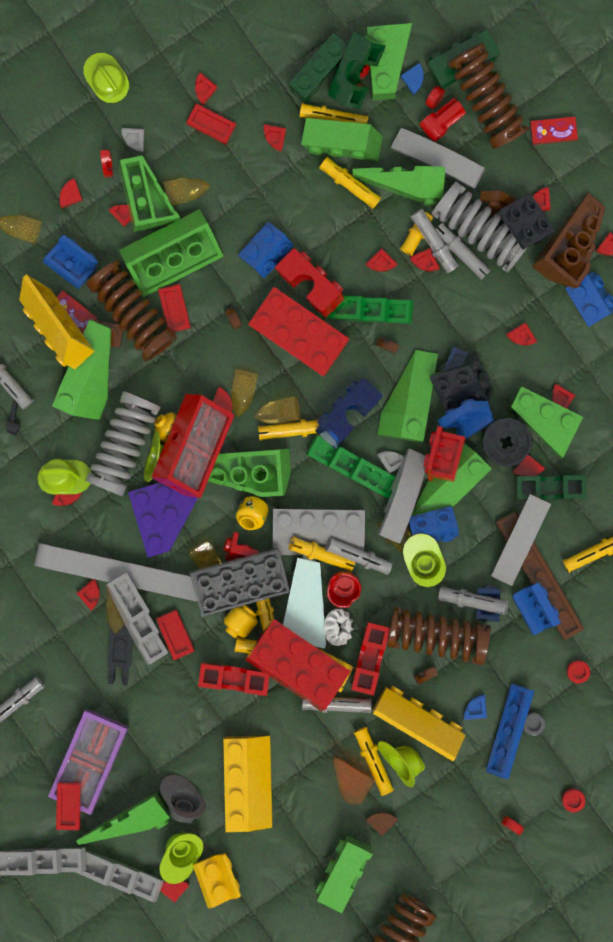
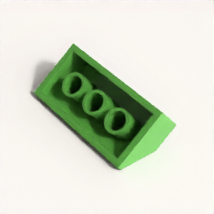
M200 209L119 250L135 283L143 291V297L224 257Z

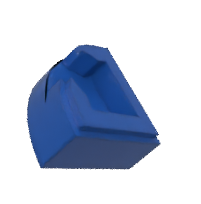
M420 63L401 75V79L413 96L419 91L423 82V69Z
M484 694L476 696L467 704L464 711V720L487 718Z

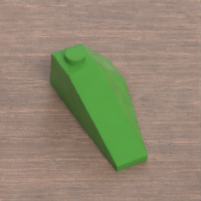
M415 350L381 412L377 435L419 443L424 441L433 388L430 376L435 373L438 354Z

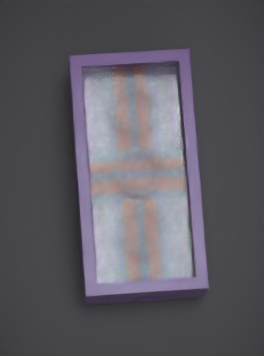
M90 709L85 710L48 797L57 800V782H81V811L91 815L130 726Z

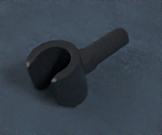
M13 402L11 415L5 425L7 432L13 435H17L21 425L15 422L18 408L17 402Z

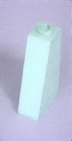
M303 555L302 559L297 558L283 625L313 646L325 648L326 639L324 633L320 563L315 562L316 559L310 560L306 558V555Z

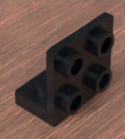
M531 193L499 211V215L523 250L533 244L535 246L555 232Z
M476 352L468 354L462 366L437 372L430 376V380L445 411L459 408L462 406L461 403L468 399L489 402L494 391Z

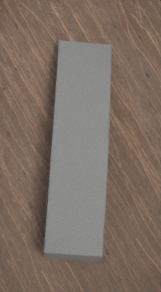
M403 128L400 129L391 146L393 151L410 157L421 165L445 167V177L474 189L485 170L484 167L464 156Z
M409 448L407 449L390 489L392 494L384 510L386 515L378 535L401 543L424 478L425 455Z
M531 494L529 495L491 575L492 577L511 586L513 585L551 503Z
M127 572L106 584L124 624L146 664L150 665L168 654L158 636L159 631L148 614L150 611Z
M85 847L0 851V875L58 874L61 872H84L87 870Z
M85 850L87 870L76 873L105 886L110 885L128 894H135L151 902L157 901L164 882L163 879L122 862Z

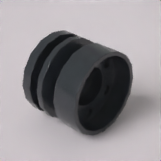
M511 418L499 419L492 423L485 431L482 440L483 450L488 459L501 466H512L523 461L529 454L532 444L531 435L526 426L520 421ZM508 436L511 438L512 447L508 446L506 449H503V443L500 442V439H506Z

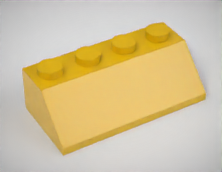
M26 274L23 277L19 298L24 306L23 312L30 319H33L35 322L34 328L45 336L44 342L51 350L56 352L57 355L55 357L57 361L64 367L67 365L76 369L95 352L53 291Z
M393 685L390 689L385 686L372 708L373 714L454 761L466 736L461 732L463 727L453 721L450 724L441 720L443 715L433 709L430 712L422 708L423 703L413 697L409 701L402 696L404 692Z
M270 735L224 737L226 832H250L272 828Z

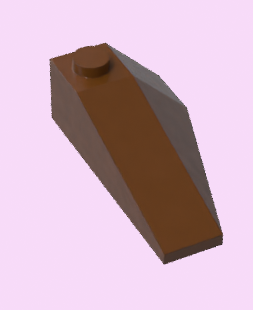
M590 193L586 194L540 252L532 267L549 281L575 289L578 288L590 270L591 264L589 262L591 254L595 250L596 245L594 242L597 232L600 230L605 207Z

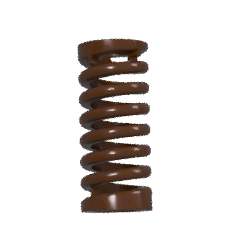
M480 43L447 62V65L450 69H461L454 74L456 80L478 72L460 85V89L464 91L483 83L466 95L467 101H472L490 93L471 107L473 112L497 103L477 118V121L482 123L503 114L483 128L485 134L509 124L498 134L497 132L491 134L492 138L489 139V143L492 149H495L521 136L529 128L528 126L520 125L523 117L520 114H515L517 105L508 104L512 96L509 93H503L506 89L505 83L497 82L500 78V73L497 71L490 72L494 68V62L491 60L484 61L488 57V51L484 43ZM473 60L471 63H469V64H468L467 66H465L464 68L461 67V64H464V63H466V62H469V61Z
M117 260L97 272L86 285L91 292L98 293L97 300L105 303L104 307L107 312H113L112 320L120 322L119 329L121 331H128L127 339L135 341V350H143L141 354L144 362H147L176 341L177 336L171 328H166L160 334L145 341L156 329L165 323L163 318H159L150 326L137 332L148 320L157 314V310L152 308L142 317L130 322L150 304L149 299H144L132 309L122 313L143 294V291L137 289L124 300L115 303L135 285V281L131 279L117 290L107 294L114 285L118 284L128 275L127 270L119 271L121 262ZM113 274H115L114 277H112L109 281H107V279H108L110 276H112Z
M394 607L387 647L399 649L400 643H398L403 628L402 649L404 651L409 649L415 631L414 651L415 653H420L427 633L426 654L431 656L440 632L438 656L440 658L445 657L452 635L451 660L457 659L464 637L462 661L465 663L469 661L476 639V655L472 657L471 663L484 665L490 640L491 625L476 623L471 629L470 622L465 620L459 627V622L456 618H452L447 625V620L444 616L438 617L435 623L434 615L431 613L427 614L423 621L420 611H416L411 619L408 609H404L401 612L402 608Z
M403 892L398 901L403 904L404 902L408 903L415 909L414 913L400 904H395L394 909L406 917L415 927L401 921L393 914H389L387 919L400 928L408 937L397 933L386 924L381 925L380 929L396 942H420L418 937L426 935L427 930L425 926H431L437 918V914L415 897ZM417 911L422 915V917L416 915ZM378 934L374 936L375 942H388Z

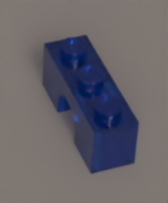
M364 378L358 383L353 381L346 389L348 392L346 397L343 399L340 396L331 406L334 408L329 415L325 412L317 421L319 426L315 432L334 449L354 429L347 421L345 412L355 410L365 417L383 397Z

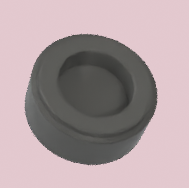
M528 713L523 730L531 736L540 735L545 729L544 718L538 713Z

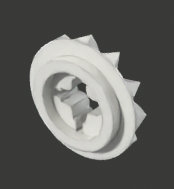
M334 609L327 615L324 622V633L326 639L332 645L340 646L347 644V640L352 638L350 631L354 630L351 627L353 619L349 618V612H345L343 609ZM337 623H341L340 627L342 631H339L340 628Z

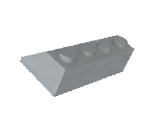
M273 509V549L278 547L280 555H303L288 549L289 543L293 544L290 540L294 536L307 542L314 541L318 543V546L324 548L331 537L364 551L365 510ZM341 549L342 551L355 555L354 553Z

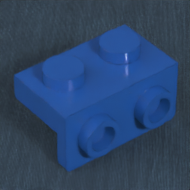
M267 222L238 256L255 269L261 277L265 278L273 271L280 260L289 253L293 244L284 233Z
M62 235L59 238L58 244L45 256L43 263L79 290L95 273L98 260H96L93 254L79 247L73 239Z
M595 272L587 274L578 288L575 289L569 286L565 288L588 327L613 313V297L607 294L603 287L604 282L602 278L596 275Z
M474 399L463 401L461 403L462 406L446 411L445 416L438 419L441 427L455 428L457 435L464 436L465 439L494 423L488 401H475Z
M451 506L410 517L409 525L412 536L421 533L427 534L434 538L436 542H449L459 536L458 524Z
M539 582L531 584L512 595L517 608L533 635L561 623L557 609L550 604L547 598L548 593Z

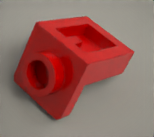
M234 532L230 538H226L223 551H226L225 560L228 561L256 554L258 550L252 549L251 546L245 544L237 545L238 532Z

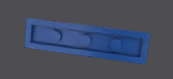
M511 684L486 772L509 779L533 698V690Z

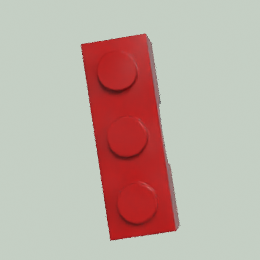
M293 248L275 266V269L293 288L303 281L314 282V288L306 298L326 318L344 300L341 293L343 289L336 281L330 282L325 278L327 276L326 272L320 266L315 268L310 263L312 261L305 252L301 251L299 253Z
M367 622L351 690L374 696L390 627Z
M202 662L198 687L219 690L229 689L267 696L270 676L257 669Z

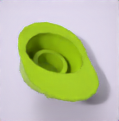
M96 53L86 60L84 76L95 94L107 103L121 101L128 93L129 81L118 62L106 53Z
M158 431L154 432L150 452L145 462L144 479L146 482L152 480L151 476L164 447L160 444Z
M53 459L43 465L37 479L40 488L48 494H78L87 490L91 483L85 481L88 473L92 474L88 465L82 461Z
M422 533L410 537L404 544L403 556L411 577L420 586L431 587L437 585L442 581L446 572L445 561L437 542L430 535Z
M380 741L378 749L381 755L396 771L406 786L414 787V778L425 769L419 754L409 746L393 748L387 742Z
M184 831L169 838L165 846L166 852L159 866L161 877L171 884L181 883L189 877L194 869L193 864L197 863L203 851V842L200 837Z

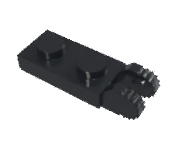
M111 620L107 665L109 666L108 684H114L116 678L115 667H123L122 685H128L133 639L124 621Z

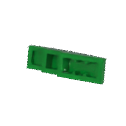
M343 296L344 300L326 318L318 312L320 319L412 324L414 301Z
M317 434L315 435L306 455L387 499L390 498L392 494L390 489L395 476Z

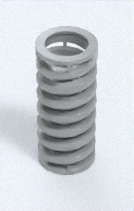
M455 182L435 207L432 215L437 219L439 217L441 222H446L451 218L449 228L454 230L460 226L458 231L460 237H465L470 233L468 237L469 244H475L480 240L477 247L478 251L483 252L491 245L487 258L493 259L501 252L496 264L499 267L504 265L502 269L508 273L526 249L523 250L518 243L513 247L516 239L512 233L503 240L509 230L505 222L493 233L501 220L499 214H495L483 226L491 213L489 206L485 207L474 218L482 204L480 199H476L464 211L472 197L471 192H466L453 205L459 193L462 194L465 191L462 185Z
M124 391L119 401L127 409L116 408L114 411L116 416L122 420L112 419L110 421V425L117 431L107 430L105 432V436L114 443L101 442L100 447L109 454L99 452L95 456L99 462L106 466L92 464L90 467L101 478L88 473L85 481L122 497L127 485L116 477L130 479L132 475L131 472L120 465L129 468L136 467V461L123 453L139 457L141 451L128 442L137 445H145L146 443L143 437L131 430L149 434L151 429L136 419L149 423H154L156 420L153 415L139 407L152 410L151 413L155 415L158 414L161 408L156 404Z

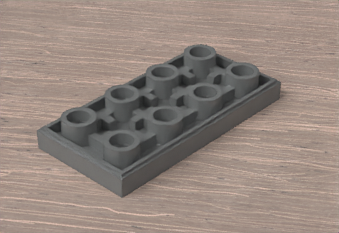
M278 547L190 571L201 617L290 592Z

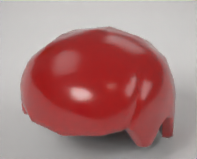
M348 571L337 572L329 579L327 596L330 603L338 608H349L354 601L359 599L361 583L356 575Z

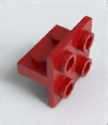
M441 426L437 427L436 432H432L429 442L431 453H426L424 460L425 473H427L429 481H433V478H439L455 482L465 443L464 436L443 432V427Z

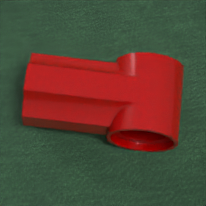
M453 98L436 113L433 112L421 121L419 126L433 142H436L449 130V127L466 114V111L461 103Z

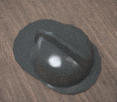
M169 775L162 780L160 793L168 805L170 816L175 821L190 825L195 818H199L204 814L206 803L188 779L180 775Z

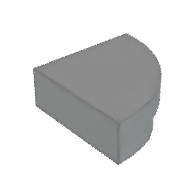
M122 128V136L126 144L132 150L144 153L145 130Z
M392 451L377 454L389 474L400 468L404 458L403 455Z

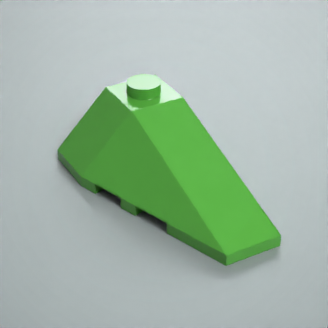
M415 166V169L412 171H407L402 167H394L389 169V172H384L383 168H359L352 171V176L357 180L417 202H424L425 206H437V203L443 198L445 167Z
M92 319L89 320L83 335L95 352L76 369L68 367L52 407L73 416L100 420L108 401L112 328Z
M464 443L455 482L439 478H433V481L428 480L411 516L449 506L454 507L492 468Z
M289 449L219 454L208 482L232 487L239 491H246L260 497L284 496L291 473Z
M157 791L80 836L76 841L80 845L146 831L154 827L158 830L169 823L167 820L171 817L169 809Z

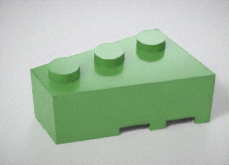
M412 23L367 27L366 34L386 45L378 66L369 65L372 101L395 99Z
M306 118L301 145L309 153L315 155L326 153L335 157L343 156L378 163L383 136L371 124Z
M137 156L120 160L118 167L133 231L170 225L179 220L180 216L172 207L166 193L161 189L144 157Z
M524 387L519 388L509 408L559 459L564 457L583 419L582 416Z
M346 835L344 840H339L335 852L338 854L334 861H329L325 870L328 875L324 882L320 880L315 890V893L318 894V902L340 913L343 912L358 879L361 878L367 860H370L373 855L370 846Z

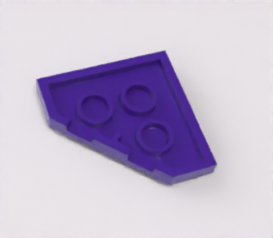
M162 483L128 492L147 557L170 551L198 498L184 496Z

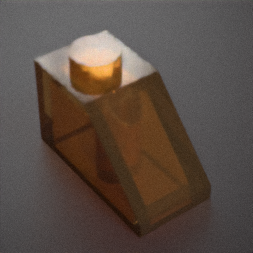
M335 755L333 757V764L340 793L343 794L342 799L352 805L355 802L361 805L375 782L374 778Z

